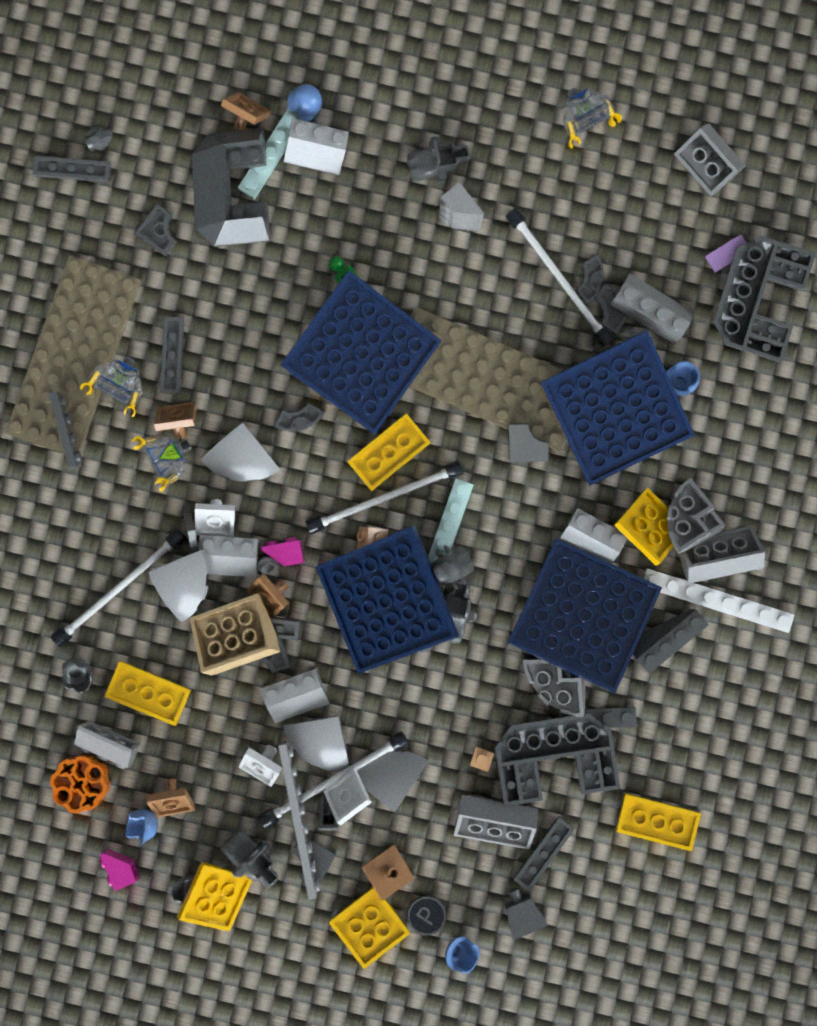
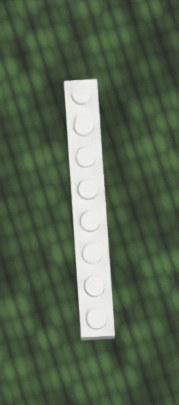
M648 568L645 570L643 579L662 587L660 591L662 594L786 633L790 632L794 614L699 584H688L686 580Z

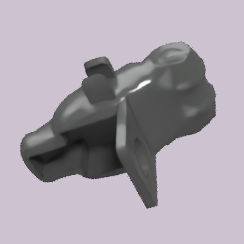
M436 136L430 138V147L407 154V165L409 166V174L413 181H421L428 177L436 176L439 183L445 182L447 173L455 170L459 164L470 160V150L467 145L455 146L451 143H439Z
M444 545L443 548L446 553L441 555L440 550L436 549L438 559L431 563L439 586L452 583L453 587L458 589L459 586L456 581L461 579L463 585H466L464 576L474 571L473 560L464 547L459 546L450 551L449 547Z
M460 579L456 581L459 588L455 589L452 586L451 591L444 596L460 635L449 640L452 644L461 643L467 620L474 622L477 618L476 613L470 612L471 599L468 595L470 584L466 581V585H463Z
M239 829L223 842L220 850L236 866L232 871L235 878H241L244 875L252 881H258L265 888H270L277 882L278 875L273 870L272 861L266 853L270 848L267 841H261L257 845L250 839L247 833Z

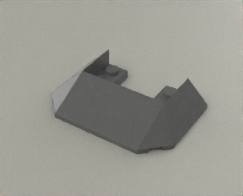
M264 127L208 134L192 154L195 229L215 247L270 241L268 203L257 202L232 205L230 170L266 166Z
M759 236L736 248L713 320L726 346L782 363L793 326L758 315L757 311L767 280L800 291L805 290L816 253L764 236Z
M585 713L584 717L566 716L513 724L495 747L504 806L543 801L537 761L575 756L581 794L621 789L612 732L589 713Z

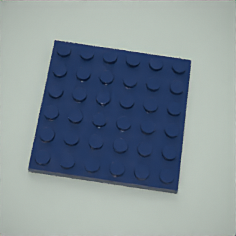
M348 270L280 366L368 431L376 434L442 340Z
M647 330L540 382L589 486L695 436Z
M415 525L316 566L358 674L460 636Z
M555 539L507 643L615 694L662 587Z

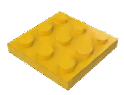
M647 487L614 526L657 566L674 546L668 533L667 513L669 508Z
M201 862L177 918L184 922L230 931L252 880L244 875L241 878H235L232 874V869Z
M373 887L329 920L331 927L363 969L367 968L410 934V930L386 899L380 900Z

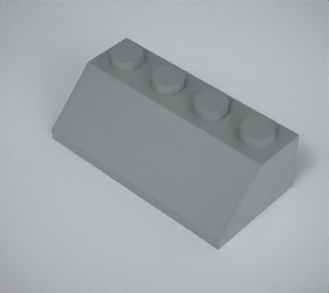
M631 273L627 275L610 303L614 308L672 344H676L682 338L694 312Z
M752 526L719 532L699 545L679 553L682 570L688 584L764 568L765 551Z
M461 795L453 836L529 850L537 830L538 809L520 805L504 806V802L477 798L471 795Z

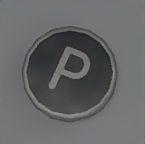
M432 895L419 896L409 906L408 921L416 933L433 935L444 926L446 910L443 903L437 897Z

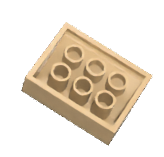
M259 593L190 617L201 673L212 676L280 652L276 632Z

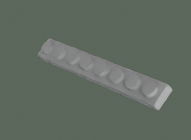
M282 741L278 747L308 899L311 900L317 898L320 884L319 880L315 879L314 872H316L315 860H311L310 853H313L312 843L307 840L306 835L309 834L308 823L303 820V815H305L304 803H300L299 800L301 787L300 784H296L295 777L298 776L296 764H292L291 757H294L292 745L289 746L288 741Z

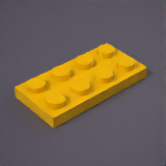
M406 413L347 462L367 487L373 491L431 444V442Z
M119 661L104 697L177 726L191 689L126 662Z
M624 793L615 831L692 851L701 813Z

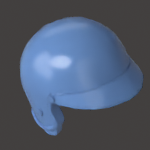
M302 84L290 92L287 101L288 108L291 111H296L301 120L311 121L321 109V94L314 86Z
M688 361L678 362L666 372L676 395H689L699 385V370Z
M148 809L130 811L126 827V837L131 839L139 838L140 845L154 837L158 830V819Z
M458 937L448 943L445 950V958L451 969L461 973H469L478 962L480 950L476 944L466 937Z

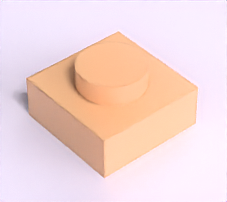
M475 746L469 765L488 772L494 752Z

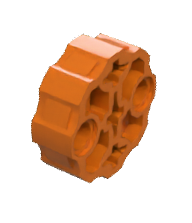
M86 753L71 756L58 764V768L51 775L50 786L53 790L52 798L55 803L66 808L68 812L76 814L82 811H91L103 802L104 797L111 788L107 765L103 761L96 759L94 755ZM74 763V766L70 770L66 771V768L70 764ZM93 768L100 770V776L94 775ZM82 780L84 784L79 786L78 783ZM62 790L67 791L68 799L62 796ZM96 796L95 800L87 802L90 797Z

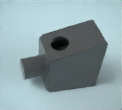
M513 888L508 891L511 901L505 904L513 940L548 926L544 915L530 894L522 896L519 888Z

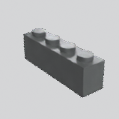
M696 609L685 611L666 622L642 632L632 657L644 672L650 674L709 624Z

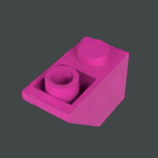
M296 537L284 539L285 543L277 544V540L266 542V546L261 547L264 553L283 566L305 563L301 540H296Z
M106 849L100 854V864L102 868L106 869L108 884L113 887L114 891L131 885L140 878L132 858L110 849Z

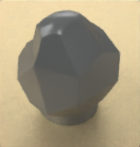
M101 126L92 127L88 131L87 136L84 137V141L91 151L96 149L103 151L110 143L113 133L110 129L106 130Z

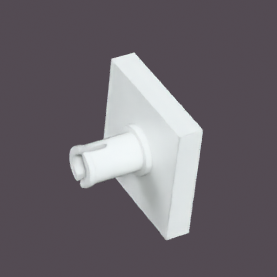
M219 499L211 500L210 504H195L196 535L234 537L235 505H222V501Z
M271 745L266 746L262 755L248 748L239 765L240 769L272 787L282 770L281 766L271 761L277 753V750Z
M354 769L323 791L336 822L340 825L371 803L360 776Z

